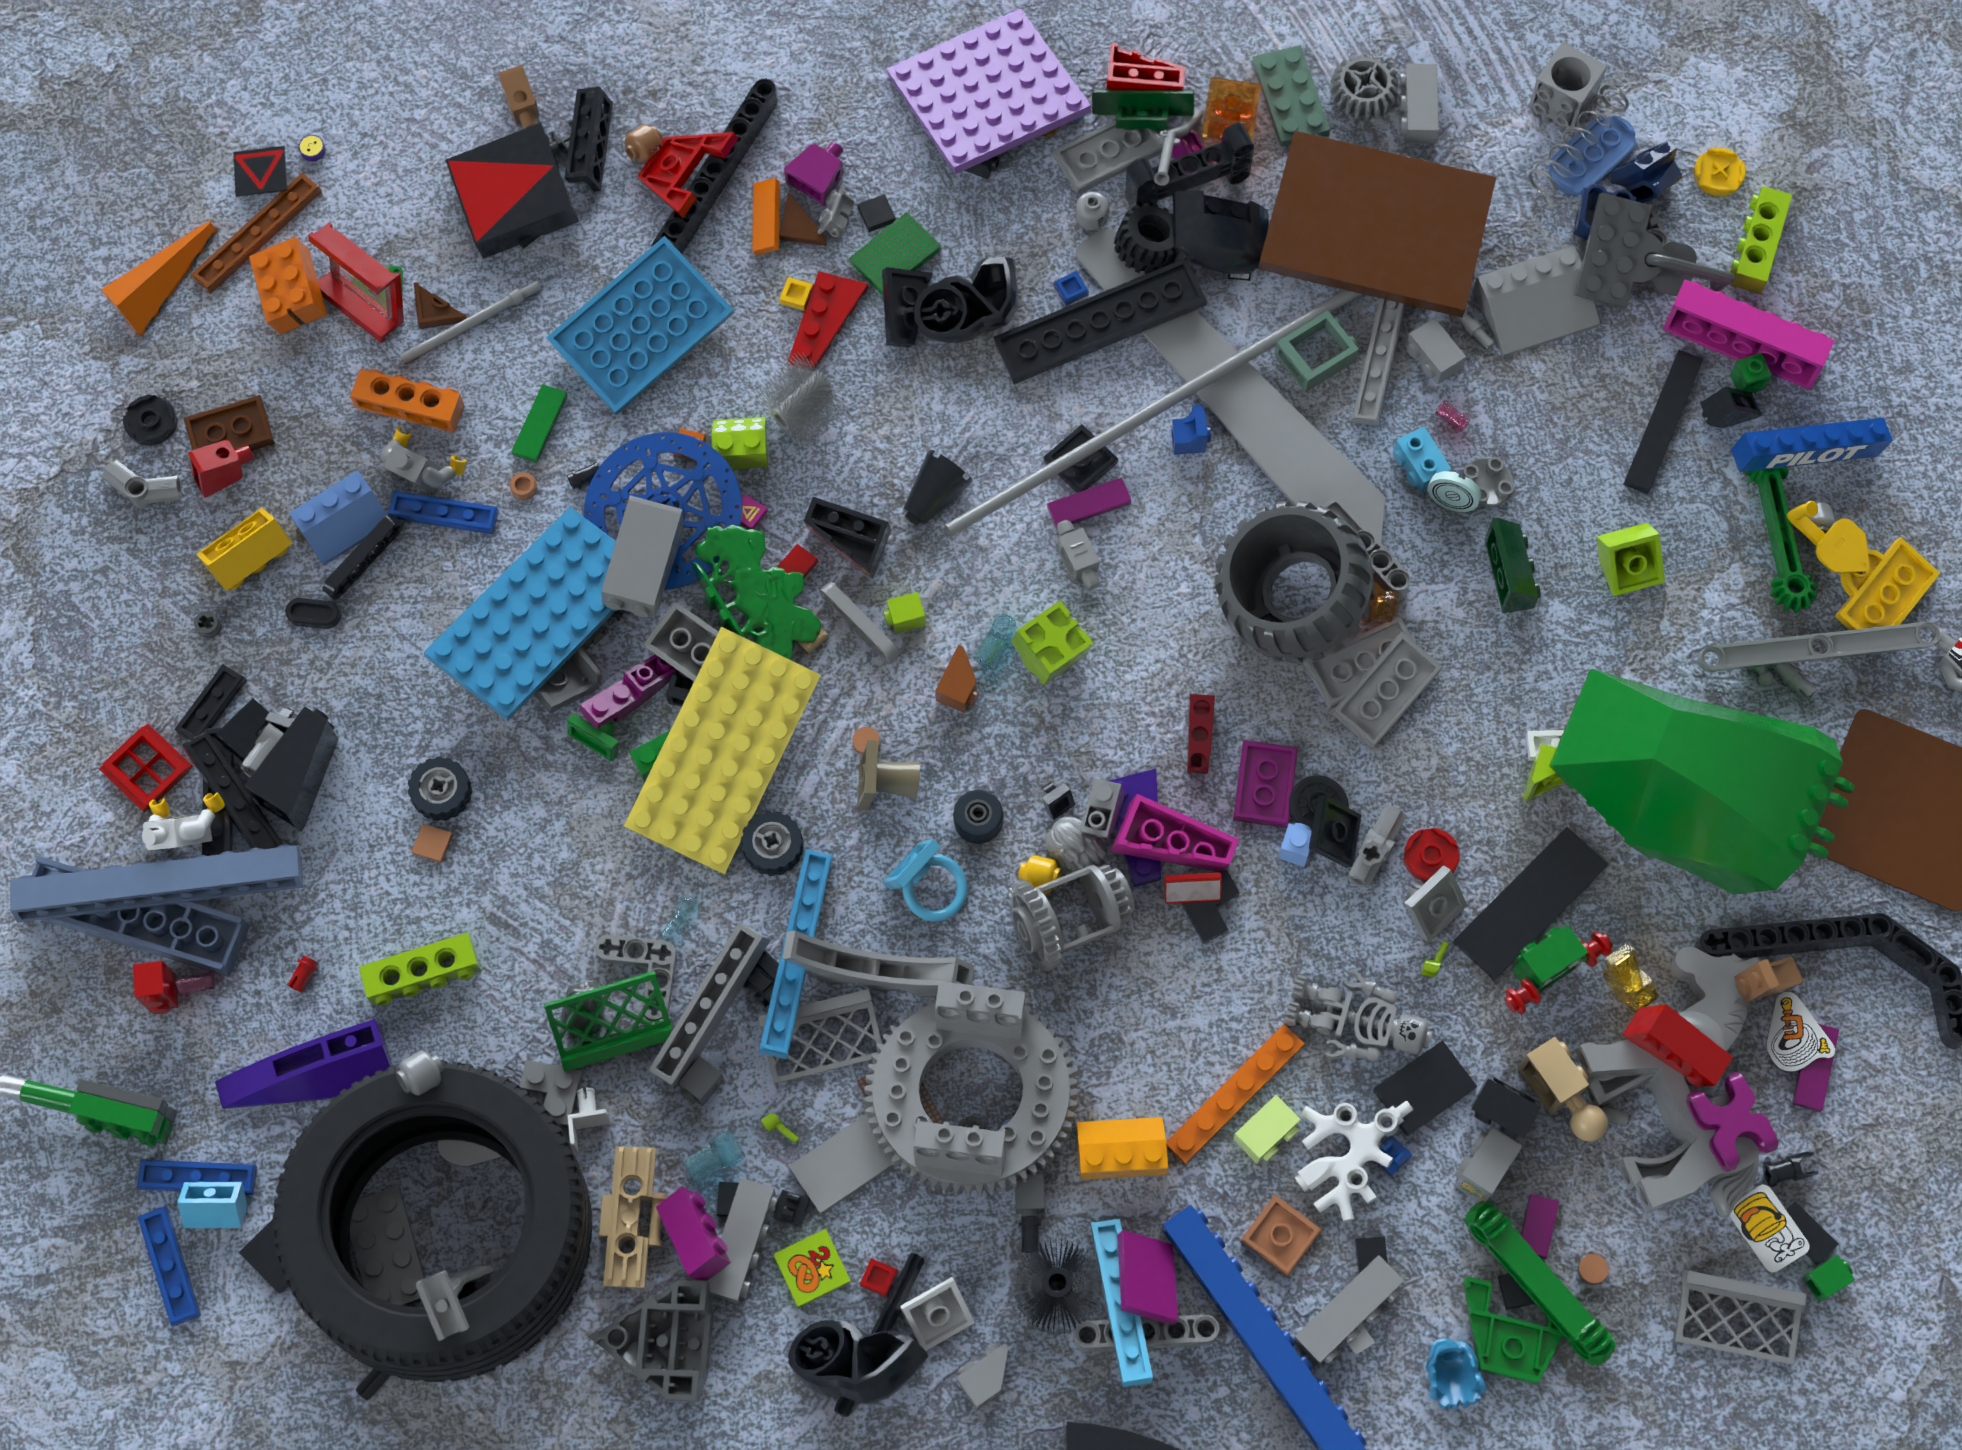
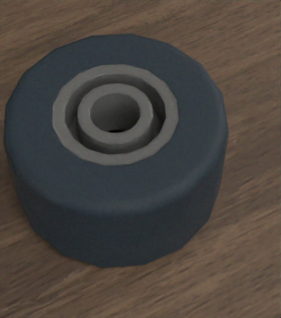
M985 790L968 791L962 795L956 802L953 812L957 833L964 840L975 844L990 842L997 837L1003 825V809L996 796Z

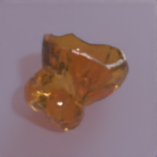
M1374 581L1376 587L1375 599L1369 600L1372 610L1368 620L1362 619V621L1368 623L1377 619L1379 621L1387 620L1388 623H1391L1396 615L1400 600L1399 595L1393 591L1384 590Z

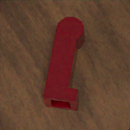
M1190 694L1188 773L1208 774L1212 745L1214 695Z

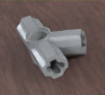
M1385 805L1373 829H1370L1359 849L1360 854L1347 877L1355 885L1369 889L1381 864H1384L1395 844L1394 840L1407 816L1400 809Z

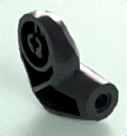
M1007 257L985 258L977 262L969 277L950 276L925 288L918 296L914 307L915 322L920 331L932 340L945 343H961L973 340L984 332L1007 326L1018 308L1015 260Z
M821 1320L809 1325L798 1334L792 1342L788 1353L789 1365L798 1378L814 1392L825 1396L845 1397L867 1404L887 1399L900 1390L929 1357L924 1348L914 1339L896 1329L867 1335L854 1324L834 1320Z

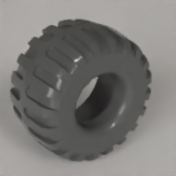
M1282 501L1276 503L1277 508L1269 510L1265 506L1256 510V517L1250 521H1247L1246 518L1241 520L1237 524L1239 531L1233 537L1229 534L1223 543L1226 549L1225 554H1219L1216 560V568L1219 572L1214 577L1215 589L1218 593L1217 599L1227 622L1236 635L1257 651L1278 661L1285 658L1290 663H1303V657H1309L1312 661H1317L1325 658L1323 653L1332 649L1336 653L1345 646L1342 642L1349 636L1354 639L1361 631L1360 621L1362 619L1368 620L1372 610L1369 600L1375 599L1376 591L1373 581L1375 577L1374 570L1362 539L1352 527L1331 510L1323 506L1316 508L1311 502L1298 501L1297 506H1293L1289 501ZM1302 562L1316 563L1325 568L1329 573L1331 588L1328 599L1318 610L1299 619L1285 617L1275 610L1272 604L1271 593L1273 584L1281 572L1291 565Z

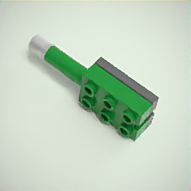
M6 1074L0 1076V1096L69 1113L77 1118L76 1123L84 1125L86 1130L101 1133L102 1129L112 1132V1136L128 1140L129 1136L139 1139V1143L155 1147L156 1143L167 1144L173 1127L172 1123H174L177 1111L169 1107V1104L163 1099L83 1079L79 1080L76 1089L78 1092Z

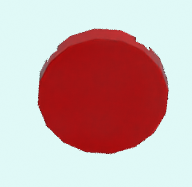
M1439 828L1421 829L1409 837L1404 848L1403 860L1407 870L1416 879L1426 883L1443 865L1454 873L1460 861V854L1456 840L1448 832Z

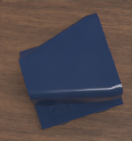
M1665 141L1643 151L1611 172V184L1627 187L1626 190L1636 197V202L1645 203L1655 199L1682 179V174L1674 161L1678 147L1670 141Z
M1592 185L1588 188L1583 187L1573 234L1588 241L1600 193L1636 201V197L1624 189H1619L1613 193L1606 191L1600 185Z

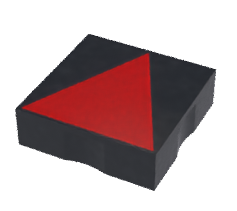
M542 123L445 159L474 244L483 259L516 247L520 244V241L528 237L546 235L579 222L569 192L561 178L555 153Z

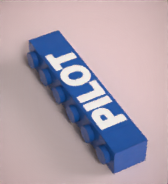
M1874 418L1747 432L1731 448V452L1739 472L1878 457L1893 439L1885 419Z

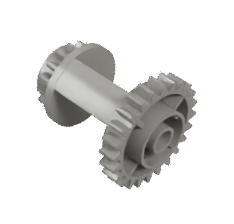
M1090 865L1033 888L1032 883L1029 884L1028 881H1022L1012 885L1009 888L1010 893L1008 894L1011 900L1009 904L1012 907V921L1017 936L1028 955L1031 954L1033 962H1036L1037 967L1041 968L1042 971L1058 967L1061 964L1062 953L1118 931L1121 924L1129 921L1131 918L1130 913H1133L1135 908L1133 895L1127 880L1119 869H1111L1110 865H1103L1101 867ZM1082 877L1089 905L1103 929L1089 934L1085 924L1074 928L1078 939L1063 945L1058 920L1043 892Z

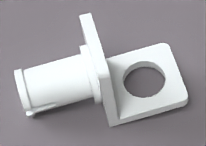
M583 1088L577 1091L579 1113L568 1115L570 1145L574 1156L579 1155L577 1129L610 1124L607 1110H596L595 1089L586 1088L587 1099Z

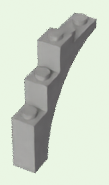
M787 931L782 957L783 960L814 972L813 977L832 985L859 983L875 991L902 989L918 997L937 996L939 981L972 985L974 965L957 957L921 958L874 953L832 944L797 931Z

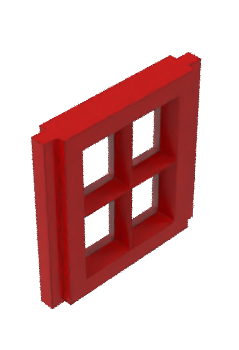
M147 723L103 762L99 770L138 808L146 812L150 809V801L155 799L158 802L190 772L189 770L193 766ZM142 741H145L157 753L147 764L133 752ZM127 755L141 767L132 778L117 766ZM159 758L164 759L174 769L164 781L150 768ZM144 772H147L159 784L149 795L135 783Z

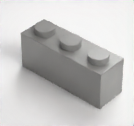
M1406 63L1405 72L1400 73L1399 89H1404V95L1400 96V111H1404V118L1401 117L1400 133H1405V143L1435 144L1439 131L1437 64Z

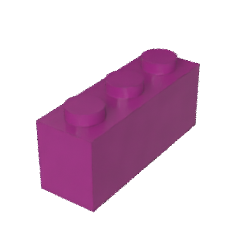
M682 1186L657 1205L656 1208L687 1275L698 1281H708L731 1263L726 1254L728 1248L715 1231L717 1225L713 1218L707 1214L704 1208L706 1202L702 1195L697 1191L693 1192Z

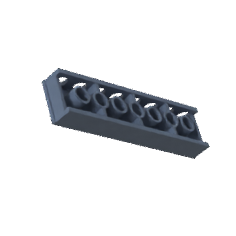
M37 856L35 859L37 864L31 876H48L53 872L73 873L80 870V868ZM193 902L42 920L226 977L231 975L250 928V925L242 917Z

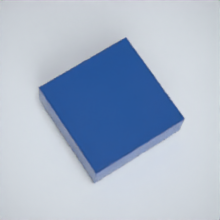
M1077 271L1054 281V287L1066 306L1089 295V290Z

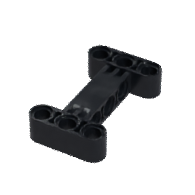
M1242 123L1232 124L1223 131L1220 143L1170 161L1168 171L1170 181L1163 186L1156 184L1154 181L1159 165L1152 168L1148 159H1138L1127 167L1125 198L1132 210L1133 206L1139 205L1141 207L1143 203H1148L1149 206L1157 204V201L1172 196L1175 191H1186L1223 176L1227 177L1230 184H1239L1250 176L1254 144ZM1190 170L1193 171V173H1187L1185 171Z

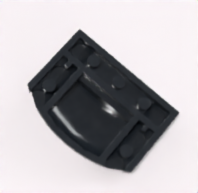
M1202 190L1175 191L1173 193L1174 250L1179 253L1183 249L1193 257L1190 261L1218 272L1248 274L1253 273L1255 269L1259 268L1269 228L1267 209L1251 200L1248 203L1204 195Z

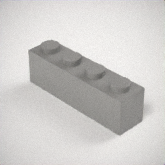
M740 1178L721 1239L728 1248L726 1254L731 1263L708 1280L711 1296L740 1304L742 1297L747 1298L751 1286V1281L747 1279L750 1270H756L761 1254L756 1251L759 1242H765L770 1225L765 1223L768 1214H774L779 1197L775 1196V1189L773 1187Z
M1378 1255L1294 1337L1295 1343L1317 1366L1323 1361L1328 1365L1340 1353L1336 1348L1344 1340L1350 1344L1361 1333L1358 1327L1365 1320L1370 1324L1382 1312L1378 1307L1385 1300L1392 1303L1403 1292L1399 1287L1404 1280Z

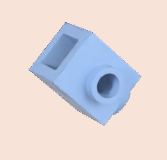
M1289 823L1278 859L1305 867L1310 851L1311 828L1301 823H1295L1294 825Z

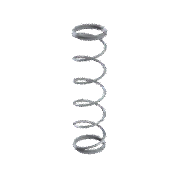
M1612 85L1603 86L1600 90V95L1595 96L1591 101L1592 111L1580 113L1577 118L1578 127L1565 130L1563 134L1564 144L1553 145L1549 150L1550 160L1538 162L1535 169L1529 172V182L1536 191L1545 196H1552L1557 192V185L1554 179L1545 171L1537 169L1541 163L1550 162L1558 174L1565 178L1570 176L1564 166L1551 159V152L1556 146H1565L1568 153L1578 161L1584 160L1579 150L1566 144L1565 135L1568 131L1578 129L1586 141L1593 145L1598 144L1597 138L1591 132L1580 128L1579 119L1583 114L1593 113L1599 124L1605 128H1612V124L1607 117L1593 110L1595 99L1601 97L1603 103L1616 112H1625L1628 109L1629 101L1620 89ZM1605 89L1615 91L1623 98L1625 105L1619 99L1611 95H1605L1603 91ZM1605 97L1616 100L1623 108L1615 107ZM1595 114L1606 119L1610 126L1604 125ZM1582 131L1590 134L1596 142L1594 143L1587 139ZM1568 147L1575 150L1581 156L1582 159H1579L1576 156H1574L1570 152ZM1554 164L1563 168L1568 175L1562 174ZM1532 173H1535L1536 179L1543 189L1534 182ZM1537 173L1544 176L1552 184L1553 192L1541 184Z

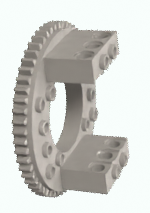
M939 981L936 1002L933 1003L928 999L926 1007H922L920 1004L916 1005L917 1012L913 1013L908 1010V1018L906 1020L899 1017V1026H890V1033L892 1035L884 1034L882 1036L885 1044H877V1051L880 1054H872V1061L875 1064L868 1065V1071L871 1074L866 1075V1083L870 1085L865 1086L864 1089L865 1094L869 1095L865 1097V1106H870L866 1109L867 1117H872L869 1120L870 1128H875L873 1130L874 1138H880L878 1140L879 1148L887 1147L884 1150L885 1157L893 1156V1166L902 1163L900 1167L902 1174L910 1170V1180L913 1181L917 1177H921L920 1186L922 1187L931 1182L932 1191H935L938 1186H942L943 1194L946 1195L951 1188L954 1190V1196L958 1197L961 1190H965L966 1197H970L973 1190H976L978 1197H982L983 1190L985 1189L992 1196L996 1187L1004 1193L1005 1184L1009 1183L1013 1188H1016V1178L1026 1183L1027 1173L1036 1176L1037 1166L1045 1169L1046 1162L1044 1159L1053 1161L1054 1153L1052 1150L1061 1151V1144L1058 1141H1067V1134L1064 1132H1071L1072 1124L1069 1121L1075 1120V1113L1072 1111L1077 1110V1102L1073 1100L1078 1099V1091L1074 1090V1088H1077V1079H1072L1076 1076L1075 1068H1069L1073 1065V1059L1065 1058L1068 1056L1069 1050L1067 1047L1061 1048L1063 1045L1062 1037L1054 1039L1057 1030L1055 1028L1047 1030L1049 1028V1021L1040 1022L1039 1013L1032 1016L1031 1007L1025 1008V992ZM969 1047L983 1048L999 1054L1013 1066L1022 1084L1023 1095L1016 1114L998 1131L979 1129V1126L973 1125V1128L953 1126L950 1125V1122H944L943 1124L933 1123L922 1107L920 1087L925 1074L935 1061L951 1051Z

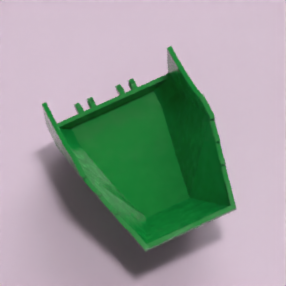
M1590 669L1549 765L1571 789L1575 788L1587 800L1585 803L1589 807H1594L1606 819L1605 823L1608 826H1613L1625 838L1623 841L1648 858L1658 859L1701 877L1732 895L1777 890L1804 862L1807 852L1818 858L1825 859L1829 851L1820 844L1813 843L1812 840L1813 837H1816L1825 843H1832L1834 841V834L1825 828L1818 827L1826 804L1828 802L1835 807L1845 809L1849 802L1840 794L1833 793L1832 789L1835 787L1842 792L1851 793L1855 787L1847 779L1837 777L1843 761L1836 742L1814 727L1691 700L1596 669Z

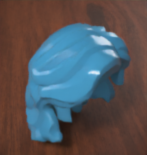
M1441 1338L1436 1340L1431 1346L1426 1363V1372H1428V1379L1431 1381V1393L1429 1395L1430 1399L1437 1400L1439 1406L1443 1409H1450L1451 1407L1458 1409L1460 1402L1463 1408H1468L1469 1404L1473 1405L1476 1403V1400L1480 1401L1482 1394L1487 1389L1481 1374L1477 1370L1478 1359L1473 1349L1466 1342L1461 1340L1455 1342L1450 1339Z

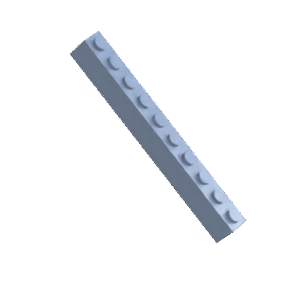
M284 844L272 849L253 848L247 852L235 853L226 851L214 856L195 855L189 859L178 860L176 858H168L163 862L156 863L138 862L131 866L111 865L106 867V869L98 870L80 869L73 873L53 872L48 876L40 877L22 876L19 879L10 880V911L18 923L303 888L302 857L297 845Z

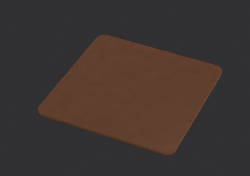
M1859 710L1853 718L1841 748L1840 755L1843 764L1837 776L1845 778L1854 784V790L1851 793H1845L1833 787L1832 792L1846 798L1849 801L1845 809H1842L1827 802L1818 827L1825 828L1834 834V841L1832 843H1825L1813 837L1812 842L1820 844L1829 851L1826 857L1828 860L1951 911H1961L1962 747L1871 710Z

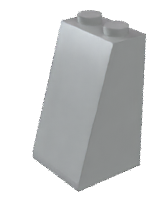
M634 496L629 497L601 591L603 605L612 610H626L639 617L648 616L655 618L683 537V509Z

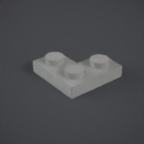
M526 1060L520 1087L522 1090L525 1089L529 1092L546 1094L544 1103L546 1110L552 1115L558 1126L569 1127L568 1115L574 1113L577 1091L580 1087L583 1072L579 1069L564 1072L562 1066Z

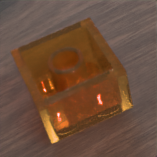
M1211 77L1202 137L1222 140V133L1228 126L1242 123L1253 142L1262 84Z

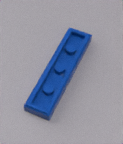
M393 491L388 514H393L402 521L493 534L499 509L497 506Z
M140 1159L136 1188L139 1190L181 1192L184 1182H242L245 1195H254L257 1166L253 1164Z
M164 1206L138 1216L137 1218L170 1325L174 1327L201 1316L168 1208Z

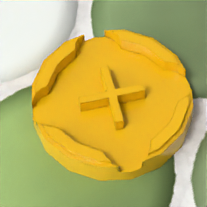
M1711 148L1698 157L1693 169L1694 180L1698 187L1707 194L1728 196L1735 193L1742 186L1746 176V166L1734 151L1726 148Z

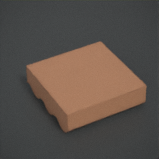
M422 824L411 852L413 855L442 863L453 834Z

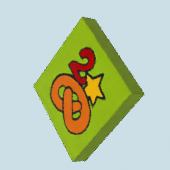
M826 1229L773 1254L798 1308L851 1283Z

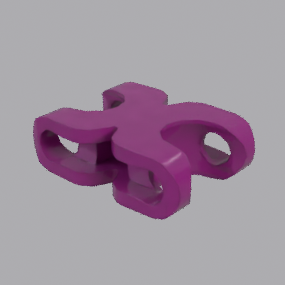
M1737 1072L1728 1075L1725 1080L1724 1087L1729 1098L1728 1106L1719 1107L1712 1104L1701 1091L1691 1092L1687 1094L1686 1104L1697 1126L1703 1130L1715 1131V1134L1709 1140V1148L1720 1167L1727 1172L1736 1169L1739 1164L1740 1158L1735 1146L1736 1138L1746 1137L1751 1139L1758 1149L1764 1153L1773 1152L1778 1148V1139L1769 1120L1762 1114L1749 1112L1755 1103V1096L1744 1077Z

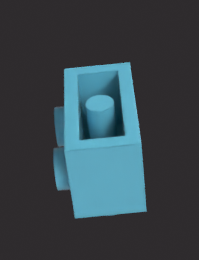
M1424 426L1396 440L1393 450L1394 459L1399 466L1402 465L1404 467L1409 483L1412 487H1416L1420 494L1427 491L1428 484L1433 475L1444 471L1451 472V467Z
M184 1182L177 1202L183 1228H241L248 1209L242 1182Z

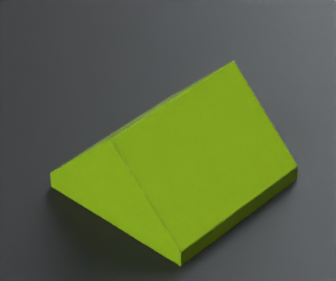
M1541 744L1532 763L1523 795L1525 802L1565 783L1549 767L1556 747Z

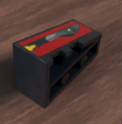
M812 497L804 518L807 529L873 579L891 533L889 522Z

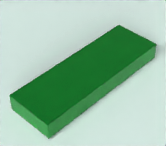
M542 384L511 451L513 456L534 463L538 462L568 397L567 392Z

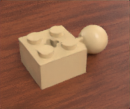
M1553 1037L1528 1053L1518 1066V1070L1550 1115L1567 1106L1572 1113L1570 1125L1575 1136L1587 1142L1596 1141L1603 1137L1607 1131V1116L1598 1106L1585 1103L1581 1094L1589 1086L1587 1074L1582 1067L1576 1066L1571 1060V1053L1566 1044L1562 1041L1559 1042L1556 1037Z

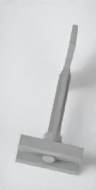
M492 1265L468 1266L451 1277H448L445 1270L420 1280L415 1284L439 1341L459 1331L463 1332L469 1328L457 1296L465 1283L493 1272Z

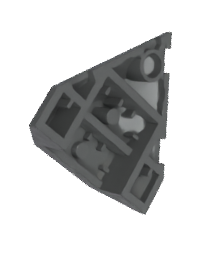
M678 1280L671 1284L667 1290L655 1297H650L613 1320L612 1324L588 1336L668 1401L698 1402L709 1374L714 1318L709 1282Z

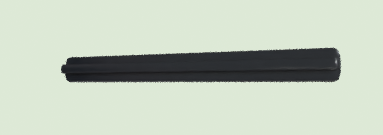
M915 1253L909 1255L871 1334L892 1329L901 1311L900 1306L904 1304L924 1264L922 1256ZM839 1397L834 1411L841 1416L848 1417L856 1401Z

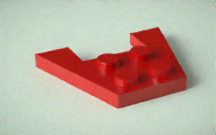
M734 132L664 137L662 147L646 162L637 177L647 188L683 218L697 197L693 192L681 188L705 154L725 158L738 138Z

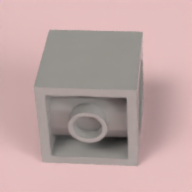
M1562 42L1538 76L1529 107L1533 108L1538 114L1555 120L1560 126L1575 127L1579 114L1588 109L1592 99L1598 94L1607 65ZM1557 85H1566L1576 91H1567Z

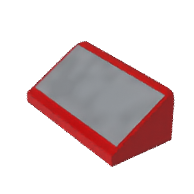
M1221 873L1166 875L1164 878L1165 903L1220 901Z

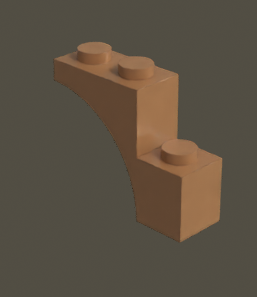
M1792 956L1769 963L1768 959H1765L1734 976L1736 989L1743 996L1745 1003L1761 997L1766 999L1793 989L1804 982Z

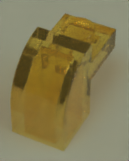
M1627 943L1604 959L1607 969L1602 973L1607 984L1620 1001L1634 1013L1639 1008L1647 1007L1658 999L1654 980L1639 969L1634 949Z

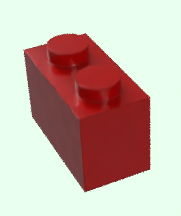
M162 960L133 964L135 998L153 1014H165L170 1012V1009L178 1008L177 975Z

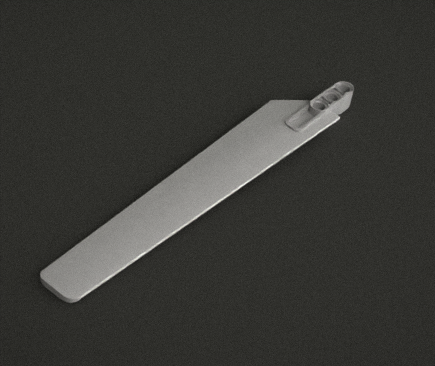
M1112 229L1098 231L1080 243L1076 248V259L1104 291L1145 275V272L1137 273L1133 267L1129 269L1125 266V261H1120L1118 258L1120 253H1116L1114 249L1116 245L1114 244V238L1117 232ZM1196 310L1141 332L1185 383L1238 353ZM1249 362L1195 393L1294 506H1297L1298 501L1311 502L1316 508L1323 506L1352 527L1367 547L1375 577L1373 581L1375 586L1390 601L1400 602L1405 599L1411 582L1410 575L1381 543L1385 496ZM1374 564H1382L1385 568H1377ZM1392 583H1399V584H1401L1403 587H1401V588L1394 587V586L1392 585Z

